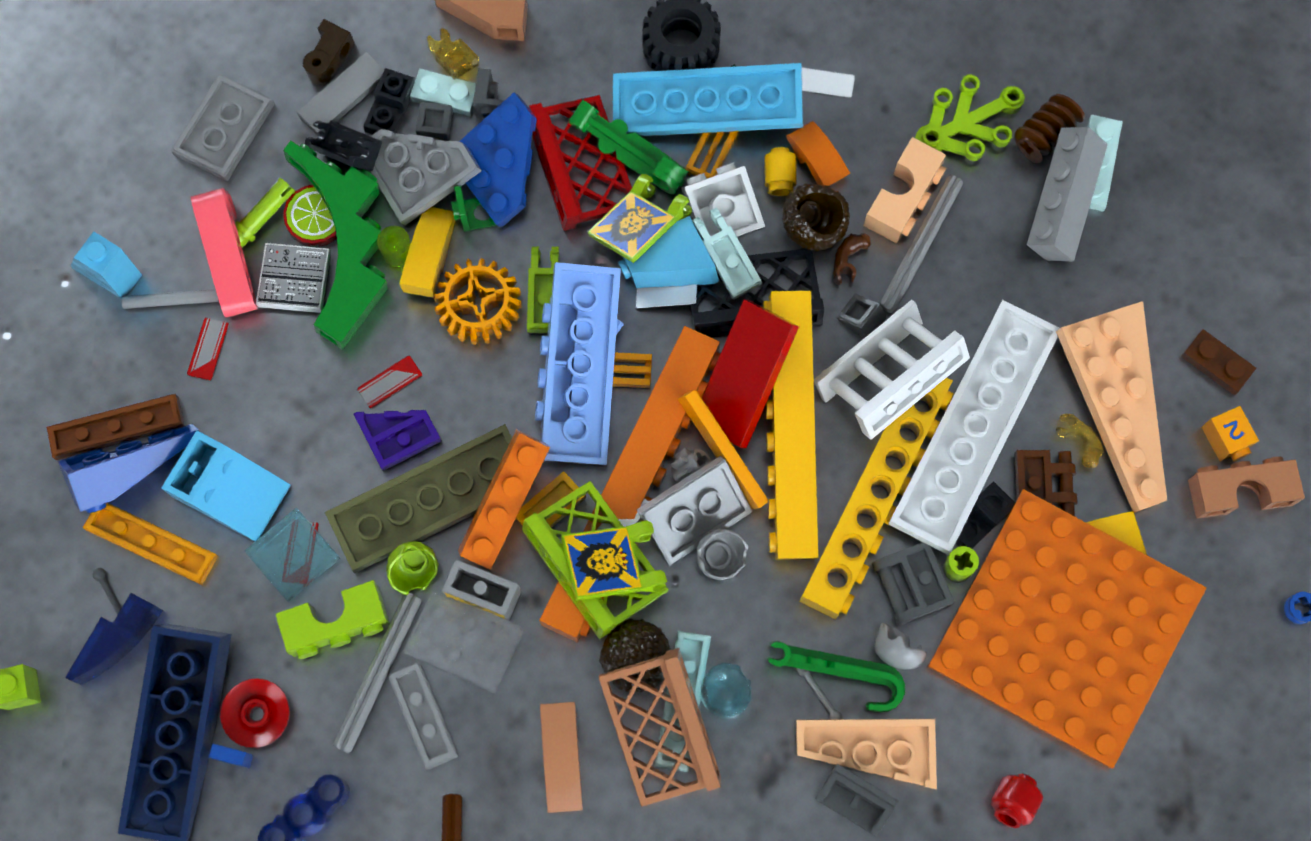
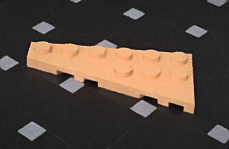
M1143 301L1061 327L1056 331V334L1132 511L1136 513L1167 501Z

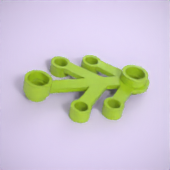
M966 75L962 78L959 86L961 94L953 121L941 127L945 109L950 107L953 94L949 89L940 88L936 90L933 96L934 108L930 122L918 129L915 139L940 152L946 150L966 156L971 161H978L982 158L985 151V145L982 141L972 139L968 143H964L950 137L961 133L993 142L997 147L1007 146L1012 138V131L1009 127L1001 125L993 129L977 123L1001 111L1006 114L1018 113L1024 104L1025 95L1020 88L1009 86L1002 90L999 98L969 112L973 95L977 93L980 81L975 75ZM971 82L975 88L969 89L965 86V83ZM1007 95H1014L1018 100H1010ZM945 96L948 101L940 102L937 97ZM1003 133L1007 139L1001 140L996 134ZM932 135L936 137L937 140L931 142L927 140L926 136ZM977 147L980 153L974 154L969 148Z

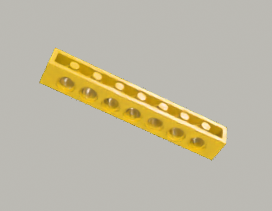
M945 378L920 399L929 405V411H918L913 405L884 429L799 602L835 620L840 612L847 614L855 598L854 595L850 594L854 582L861 585L870 567L864 564L869 552L874 555L876 554L884 538L878 533L883 523L888 525L897 508L893 505L897 494L903 496L911 480L907 476L911 466L918 467L926 451L921 448L925 437L932 439L940 421L935 419L939 408L946 411L954 393L948 391L953 380ZM904 428L911 429L915 433L916 439L912 441L905 440L900 435V430ZM886 458H898L902 463V468L897 470L891 469L886 464ZM875 485L883 486L888 492V497L883 499L875 497L871 487ZM860 514L871 516L874 526L870 528L860 526L857 516ZM846 543H853L859 548L860 555L854 558L848 557L844 554L842 546ZM833 572L840 573L845 579V585L842 587L832 586L828 581V575Z

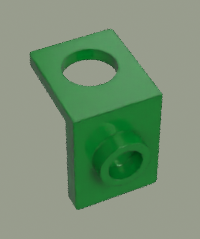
M461 186L454 187L457 200L451 201L455 220L461 219L464 232L497 226L491 217L487 220H478L474 216V210L477 206L481 205L477 198L464 200Z

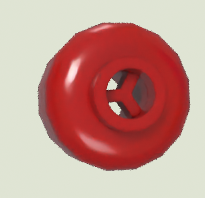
M1023 773L1003 777L992 797L991 806L995 811V817L1001 823L1012 828H1019L1033 822L1043 801V795L1037 787V782L1029 775Z

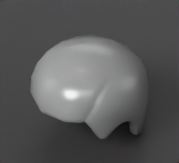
M728 529L712 530L702 537L697 546V565L707 577L719 581L733 578L746 565L748 544L739 533Z
M881 623L875 640V651L878 657L887 665L899 670L919 667L925 661L927 655L923 651V646L919 645L917 649L910 648V637L887 624Z

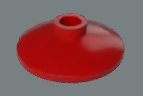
M259 678L248 679L234 686L225 696L220 710V720L226 735L236 744L247 748H260L273 743L286 729L290 717L289 702L283 690L273 682ZM261 708L263 710V717L255 721L252 714L255 709Z

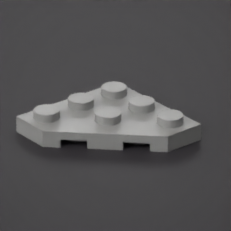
M380 129L371 136L383 142L373 171H370V173L376 177V183H378L380 190L400 223L405 226L455 191L454 187L462 186L482 171L468 147L462 142L436 140L433 137L414 134L405 135Z

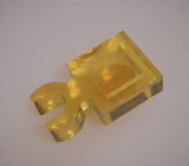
M445 28L440 29V38L442 39L440 41L434 40L430 35L427 36V46L431 52L435 53L436 62L454 80L479 66V56L461 38L452 42L450 33Z

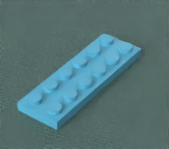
M801 63L613 73V120H623L628 127L627 134L635 132L639 136L803 128Z

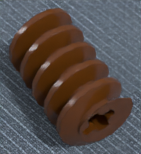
M1063 94L1052 95L1048 102L1044 103L1040 110L1032 115L1031 119L1024 122L1023 127L1016 130L1014 138L1019 150L1031 162H1042V155H1049L1051 147H1056L1061 128L1077 127L1076 122L1080 123L1085 119L1084 112L1068 96Z

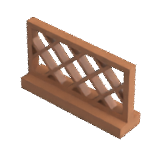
M679 648L666 651V654L599 674L598 678L641 807L703 788L710 791L721 787V774ZM661 666L664 680L659 690L641 681L646 670ZM640 672L637 678L631 676L632 674ZM623 678L634 685L627 698L624 699L612 693L609 681ZM666 685L670 695L663 692ZM637 687L656 695L648 711L630 702ZM659 698L670 702L674 706L675 712L670 722L652 713ZM616 702L622 705L620 711H618ZM626 707L644 716L637 731L624 726L621 717ZM677 718H678L680 727L674 725V722H675V720H676ZM648 719L666 727L658 743L641 734ZM670 730L683 736L686 744L680 754L663 746ZM627 735L633 737L630 744ZM637 740L655 749L647 764L633 756L632 749ZM687 750L689 752L691 760L684 757ZM659 751L677 760L669 775L651 766ZM680 763H683L695 770L698 780L683 783L673 778ZM637 767L643 769L641 776ZM648 772L665 781L660 791L646 795L642 782ZM669 784H672V785L675 786V787L668 788Z

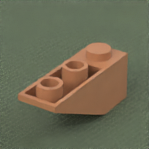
M435 0L437 7L493 39L525 41L528 12L527 0Z

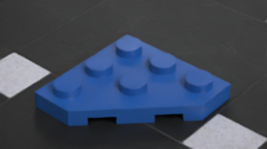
M515 92L459 141L468 147L482 170L467 181L466 185L495 224L501 228L526 206L527 175H530L533 152L530 147L532 132L536 129L537 121L529 107Z

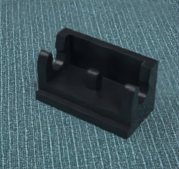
M316 121L313 123L315 128L320 129V135L318 138H306L305 145L318 153L351 167L373 171L383 141L335 121H330V123Z

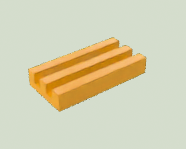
M739 131L728 132L729 135L710 173L706 171L725 132H717L699 169L695 165L711 134L702 133L685 167L689 171L688 176L691 174L697 176L704 173L707 179L718 175L716 169L723 166Z
M615 352L614 362L645 364V366L614 365L613 373L645 375L644 379L613 377L612 387L650 388L652 354Z

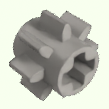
M685 447L674 455L676 461L671 464L672 477L678 483L710 463L711 460L704 451L697 450L696 448L689 451Z

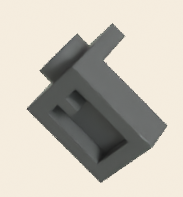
M478 68L473 106L475 115L480 116L482 119H485L504 102V100L496 99L498 83L493 82L491 69Z

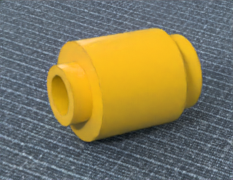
M786 147L771 149L770 153L764 156L765 187L768 188V194L771 196H788L797 185L796 154L790 152Z

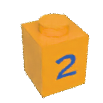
M1241 406L1211 418L1201 427L1220 462L1230 457L1235 462L1252 453L1250 448L1259 442Z

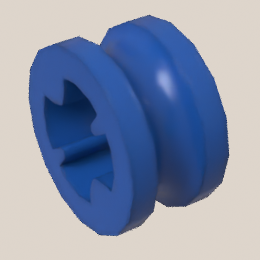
M1298 592L1287 598L1284 603V612L1291 622L1305 624L1311 621V593ZM1300 600H1302L1303 606H1308L1309 611L1303 614L1304 616H1302L1300 610H1295L1294 605L1300 603Z

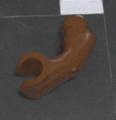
M850 233L838 247L833 270L835 284L841 285L842 279L840 274H846L850 278V282L853 283L856 276V268L848 263V258L850 255L859 252V250H865L870 247L869 235L865 233L860 235Z

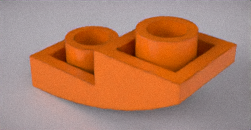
M814 121L786 135L800 164L806 162L817 185L830 186L850 174L838 151Z

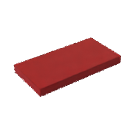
M745 299L742 302L702 396V400L729 441L740 448H747L799 329V326Z

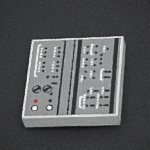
M265 243L256 305L261 308L321 313L331 256L330 249Z

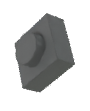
M420 102L416 134L448 139L453 113L452 105Z

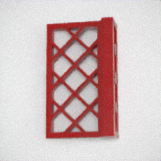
M600 95L543 107L542 103L529 105V109L537 118L536 129L532 132V139L563 231L575 229L578 223L604 217L616 205V203L607 199L613 187L625 193V195L632 189L625 166L617 160L615 151L611 155L603 154L599 148L588 143L592 136L591 133L588 132L585 139L582 140L568 132L572 126L569 122L564 130L553 125L550 116L561 114L570 119L573 115L571 111L576 110L582 100L595 106L599 111L598 115L609 122ZM564 139L579 146L574 158L561 151L560 145ZM584 149L599 157L594 168L578 161ZM603 159L616 166L617 173L613 179L597 171ZM573 167L589 174L583 186L571 180L569 173ZM593 177L609 185L603 196L587 188ZM583 194L599 202L595 210L582 213L579 201Z

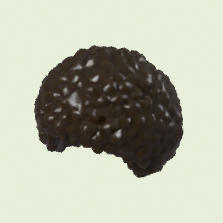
M814 183L797 186L796 190L790 192L786 197L785 204L783 205V227L786 230L787 236L802 248L815 251L831 248L848 231L850 219L849 204L839 191H835L829 186L815 185Z
M630 618L616 626L607 635L600 652L599 662L604 673L663 656L666 654V651L672 649H670L668 639L660 627L650 622H645L644 619L634 620ZM661 666L646 670L641 681L656 687L664 680ZM640 672L632 674L631 676L637 678ZM623 678L611 681L613 685L621 690L624 689L626 692L630 691L634 685ZM637 687L635 692L646 691L640 687Z

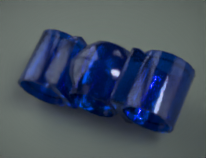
M327 774L317 779L314 786L306 789L305 793H298L289 799L284 806L282 815L278 814L273 822L266 824L260 830L258 841H270L271 834L277 829L283 831L285 835L284 841H302L304 837H311L318 833L324 826L327 815L331 816L337 807L344 805L350 795L348 783L336 775ZM336 782L339 785V795L334 800L328 801L324 796V789L327 784ZM308 805L312 810V818L308 823L301 825L297 820L298 810Z

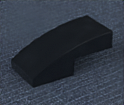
M994 481L980 493L955 543L958 547L967 546L973 549L1012 510L1015 502Z

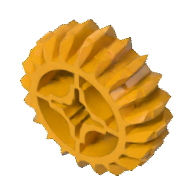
M482 258L479 259L478 265L473 266L472 261L467 259L466 268L462 269L459 264H455L454 269L456 273L453 275L445 271L444 277L447 282H438L437 287L441 293L434 295L435 302L439 304L435 307V312L441 316L439 319L441 326H448L447 332L449 335L452 336L458 333L459 341L464 342L470 336L471 343L476 345L478 338L483 337L484 342L489 344V335L495 334L496 338L501 339L502 333L500 329L503 328L511 331L512 324L509 320L518 321L519 314L515 310L522 308L521 300L517 299L521 296L520 288L515 287L517 284L516 278L514 276L508 277L509 272L506 267L498 270L497 262L494 260L486 267L485 260ZM479 281L490 282L499 289L495 290L494 287L484 288L479 284ZM468 284L467 291L462 295H458L457 299L454 300L457 292ZM476 290L478 292L479 298H482V304H480L482 311L480 313L477 305H475ZM500 303H503L499 312L488 319V313L492 309L499 307ZM456 314L473 315L477 318L478 322L465 321Z

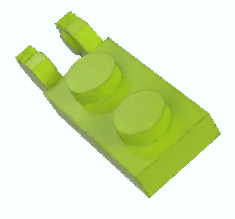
M532 246L531 268H528V333H548V323L542 322L544 303H550V298L552 297L554 264L560 260L559 246H552L550 251L551 268H540L541 251L539 246Z

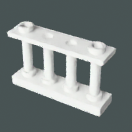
M913 300L897 310L884 323L814 379L820 397L825 403L838 394L857 410L855 416L862 433L870 440L970 358L962 335L953 331L944 340H941L922 326L923 322L918 307ZM910 334L932 349L919 360H916L897 346ZM885 354L907 369L893 381L873 366ZM861 374L882 389L870 401L865 400L848 386Z

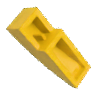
M431 207L421 214L399 283L403 292L434 298L440 273L444 271L455 225L453 211Z

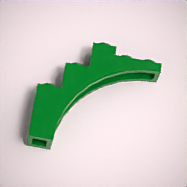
M290 141L283 150L286 161L302 173L321 195L332 216L337 234L338 259L335 280L327 303L313 325L316 333L341 350H344L388 290L387 281L384 279L385 274L373 265H369L368 268L366 267L369 260L384 242L382 231H380L381 226L369 217L362 219L380 194L379 186L376 183V177L367 170L361 169L359 171L354 167H350L343 176L344 172L336 164L330 161L324 163L316 157V152L303 143L299 146Z

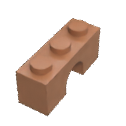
M1279 456L1265 459L1262 461L1263 464L1251 465L1250 461H1241L1231 464L1228 469L1218 470L1217 465L1197 469L1198 473L1188 480L1196 519L1227 515L1239 507L1236 492L1240 486L1250 488L1256 493L1261 510L1294 506L1305 499L1296 459L1284 461L1283 457Z

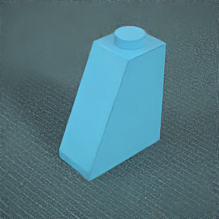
M690 216L677 221L634 263L622 257L623 260L618 261L624 278L628 279L631 277L636 288L695 284L710 285L719 282L715 264Z
M96 232L90 235L70 265L71 268L122 299V296L129 294L142 276L141 272L120 247Z

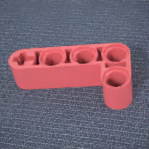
M221 188L191 196L194 215L220 307L225 318L257 310L255 292L234 221L237 220V215L229 192Z

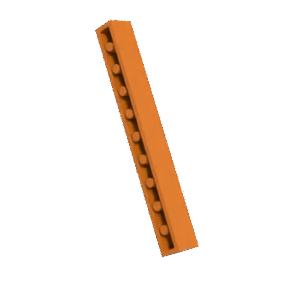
M684 326L601 494L618 519H634L637 514L636 509L641 506L644 498L647 501L652 500L649 495L654 485L660 487L667 472V469L663 468L668 456L674 458L681 444V440L677 439L682 427L688 429L692 422L678 401V398L693 390L697 391L702 398L708 382L705 380L709 371L714 370L721 354L719 353L720 341ZM599 509L598 515L604 516ZM588 520L583 532L591 531L593 521ZM601 522L596 523L595 530H597L600 527V525L602 524ZM558 582L539 621L541 626L578 643L581 635L588 636L591 627Z

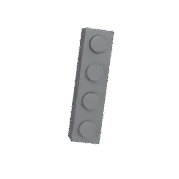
M1089 127L1061 128L1027 242V246L1046 261H1074L1108 145Z

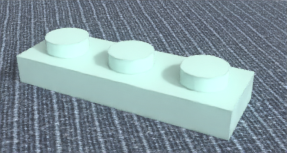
M1091 115L1087 127L1092 129L1108 144L1089 209L1104 212L1107 207L1123 121Z

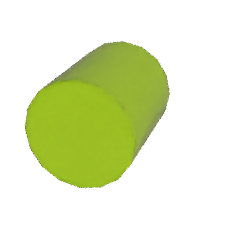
M959 546L953 549L944 560L943 572L946 577L956 583L968 580L978 568L979 558L977 553L967 546Z

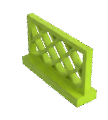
M589 481L539 514L535 512L524 519L522 531L600 640L609 634L613 628L667 593L669 589L664 584L663 590L652 592L649 595L633 592L614 595L628 598L626 610L616 617L606 606L608 596H604L603 600L601 597L575 601L563 545L559 538L564 534H571L573 517L593 521L591 531L596 529L597 522L611 524L613 528L623 527L595 486ZM588 493L596 504L594 514L575 511L576 500ZM571 504V510L564 508ZM599 509L604 516L598 515ZM555 513L569 516L567 531L553 530L546 519ZM632 542L637 564L639 563L644 570H639L640 576L655 571L636 543ZM632 599L640 600L631 606Z

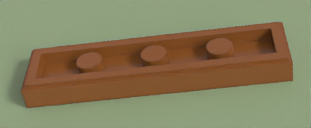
M175 393L47 427L52 458L59 460L90 450L148 437L185 425L179 397Z

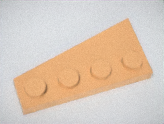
M796 719V754L798 756L835 765L839 764L840 766L937 790L935 719Z

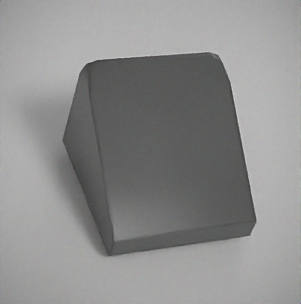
M855 293L837 316V319L865 338L885 321L886 314L879 303Z

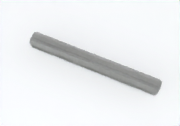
M949 175L946 178L880 301L884 311L891 314L896 311L963 185V181L954 175Z
M412 593L403 595L335 738L334 746L345 752L352 751L421 604V599Z

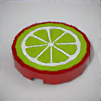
M307 185L295 191L286 201L283 211L284 224L292 238L302 245H318L319 247L326 246L337 240L332 216L321 195L313 185Z

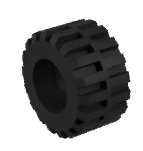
M701 0L656 1V8L653 6L647 11L648 17H644L642 42L644 57L648 58V65L651 69L655 67L656 71L711 68V63L715 64L720 49L721 25L718 22L716 11L711 12V5L707 1L702 4ZM683 29L694 33L698 39L689 45L678 46L667 41L665 36L674 30Z

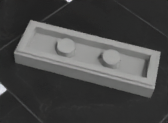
M365 52L297 111L298 116L319 136L320 129L315 128L313 123L316 121L327 123L339 121L377 87L385 69L371 55Z
M417 661L387 674L425 770L459 757L421 662Z

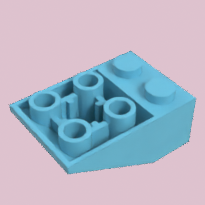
M196 431L161 488L174 499L257 543L291 485L226 445Z

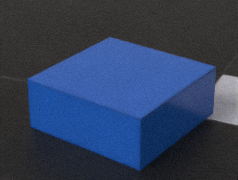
M212 744L209 758L250 768L253 755L244 751Z

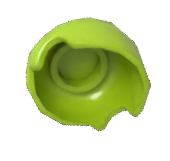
M417 541L405 542L396 547L389 554L386 567L387 578L391 587L404 595H408L414 589L425 590L438 571L439 562L434 550Z

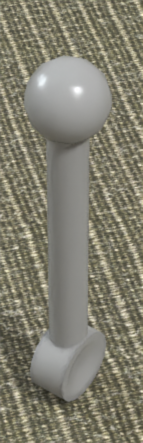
M796 668V672L805 677L829 712V719H842L841 712L833 708L809 673V670Z

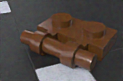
M1016 450L1014 455L1017 498L1021 491L1025 489L1052 505L1061 506L1062 510L1075 516L1074 505H1077L1078 502L1077 493L1073 491V476L1076 475V467L1072 463L1071 451L1058 452V463H1051L1050 450ZM1052 476L1059 477L1060 492H1052Z

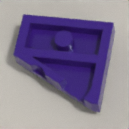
M410 410L406 413L398 411H384V413L365 414L364 411L354 413L382 471L442 442L426 410Z

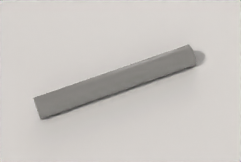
M216 289L122 296L121 302L123 309L210 303L219 302Z

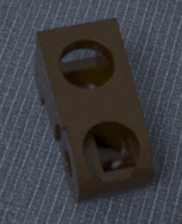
M323 19L317 28L321 39L315 49L308 52L303 60V67L310 81L316 85L330 83L355 46L351 32Z

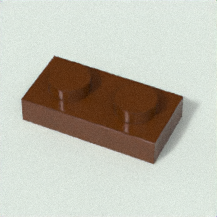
M1204 329L1199 332L1181 356L1234 396L1256 370L1254 365Z

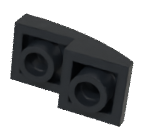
M385 68L373 93L375 101L364 122V132L372 135L380 129L393 131L394 133L398 132L410 100L415 77Z

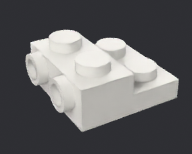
M731 163L716 169L718 175L706 179L705 174L702 173L686 179L688 186L681 188L683 195L689 198L687 205L692 208L691 218L699 217L704 222L710 236L720 232L710 217V210L715 207L721 213L728 227L731 226L737 237L765 227L745 166L736 168L735 164Z

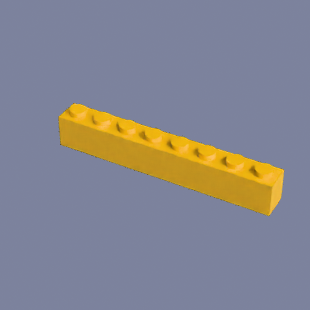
M771 291L769 301H763V308L799 326V329L773 386L771 399H768L765 405L766 419H772V432L766 433L767 452H772L773 465H767V485L773 486V499H768V519H774V532H769L768 536L769 553H775V560H811L818 558L811 291Z

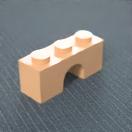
M912 137L898 160L893 174L905 181L910 191L905 194L896 195L882 188L868 211L863 226L896 244L902 234L908 237L917 221L913 218L917 208L922 211L924 210L932 195L927 191L932 183L939 184L947 169L942 166L946 154Z

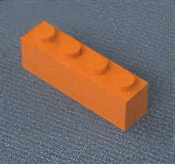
M516 429L458 548L461 557L491 570L550 449L546 443Z

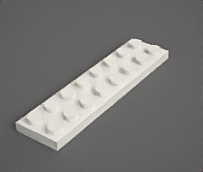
M1002 300L888 525L947 555L951 553L1058 337L1056 331L1060 329L1059 327Z

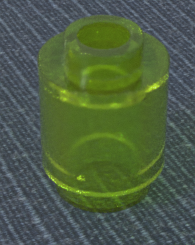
M395 225L388 226L378 235V248L386 263L396 267L403 266L411 240L404 228Z

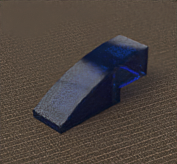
M130 593L114 622L103 617L100 618L65 678L82 685L104 673L137 646L152 628L163 610Z

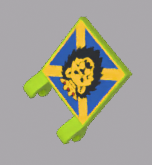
M641 174L635 181L631 191L587 232L589 237L632 263L637 261L677 221L690 216L692 213L691 206L687 205L689 198L681 194L673 199L667 211L646 200V198L651 197L656 192L655 186L650 184L653 179L647 174Z
M641 521L625 527L571 533L561 536L575 601L639 591L659 592L663 590L664 584L667 582L665 572L657 570L640 576L632 542L644 543L651 539V534L654 533L651 521Z

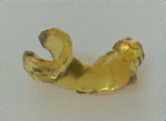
M1065 413L1061 415L1059 419L1066 421L1070 429L1057 427L1056 432L1058 436L1062 438H1067L1071 435L1079 437L1083 441V466L1088 468L1097 467L1099 458L1104 454V450L1096 433L1074 414Z

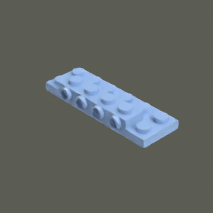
M559 262L554 264L552 297L550 298V303H544L542 322L548 323L547 336H541L540 355L546 356L545 369L539 368L537 387L543 388V401H537L535 408V421H541V441L550 447L544 461L607 465L621 268Z

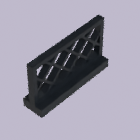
M806 248L747 255L755 270L760 264L767 263L777 270L769 279L758 273L763 286L755 295L749 291L743 294L744 297L763 307V300L760 298L768 288L773 291H786L774 283L783 272L795 280L787 291H795L800 284L812 291V326L823 324L824 304L823 299L820 297L812 250ZM806 259L807 268L801 275L787 267L793 260ZM717 272L718 279H719L720 281H722L721 277L719 276V274H718V272ZM715 284L697 285L699 293L696 296V303L690 304L693 330L711 338L728 336L740 307L736 308L728 303L732 298L729 292L722 299L710 291ZM704 296L717 303V306L712 311L698 312L697 304Z

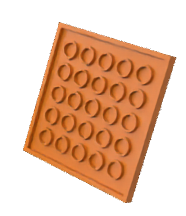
M1023 489L927 667L1106 767L1113 769L1207 587Z

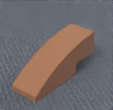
M575 702L540 704L548 813L582 811Z

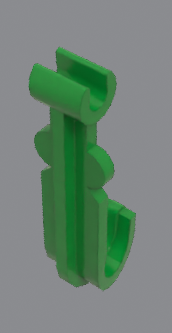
M584 100L581 101L569 119V123L581 132L585 133L588 131L599 139L598 148L603 154H612L615 151L617 160L639 175H649L653 179L651 183L667 193L675 194L679 186L682 187L686 182L684 179L689 173L687 169L635 132L627 134L628 127L623 120L616 119L609 123L598 115L599 111Z
M780 641L769 643V646L781 648L783 651V655L779 659L766 658L774 666H789L888 686L891 690V698L886 702H867L865 705L867 710L888 712L895 709L903 700L905 682L902 675L891 666L786 645Z

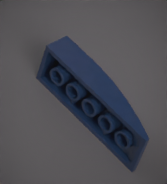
M167 623L152 626L118 834L158 841H189L212 747L232 634Z

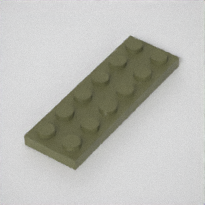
M506 424L326 511L325 514L352 571L357 573L389 557V554L402 543L410 541L419 542L474 515L512 440Z

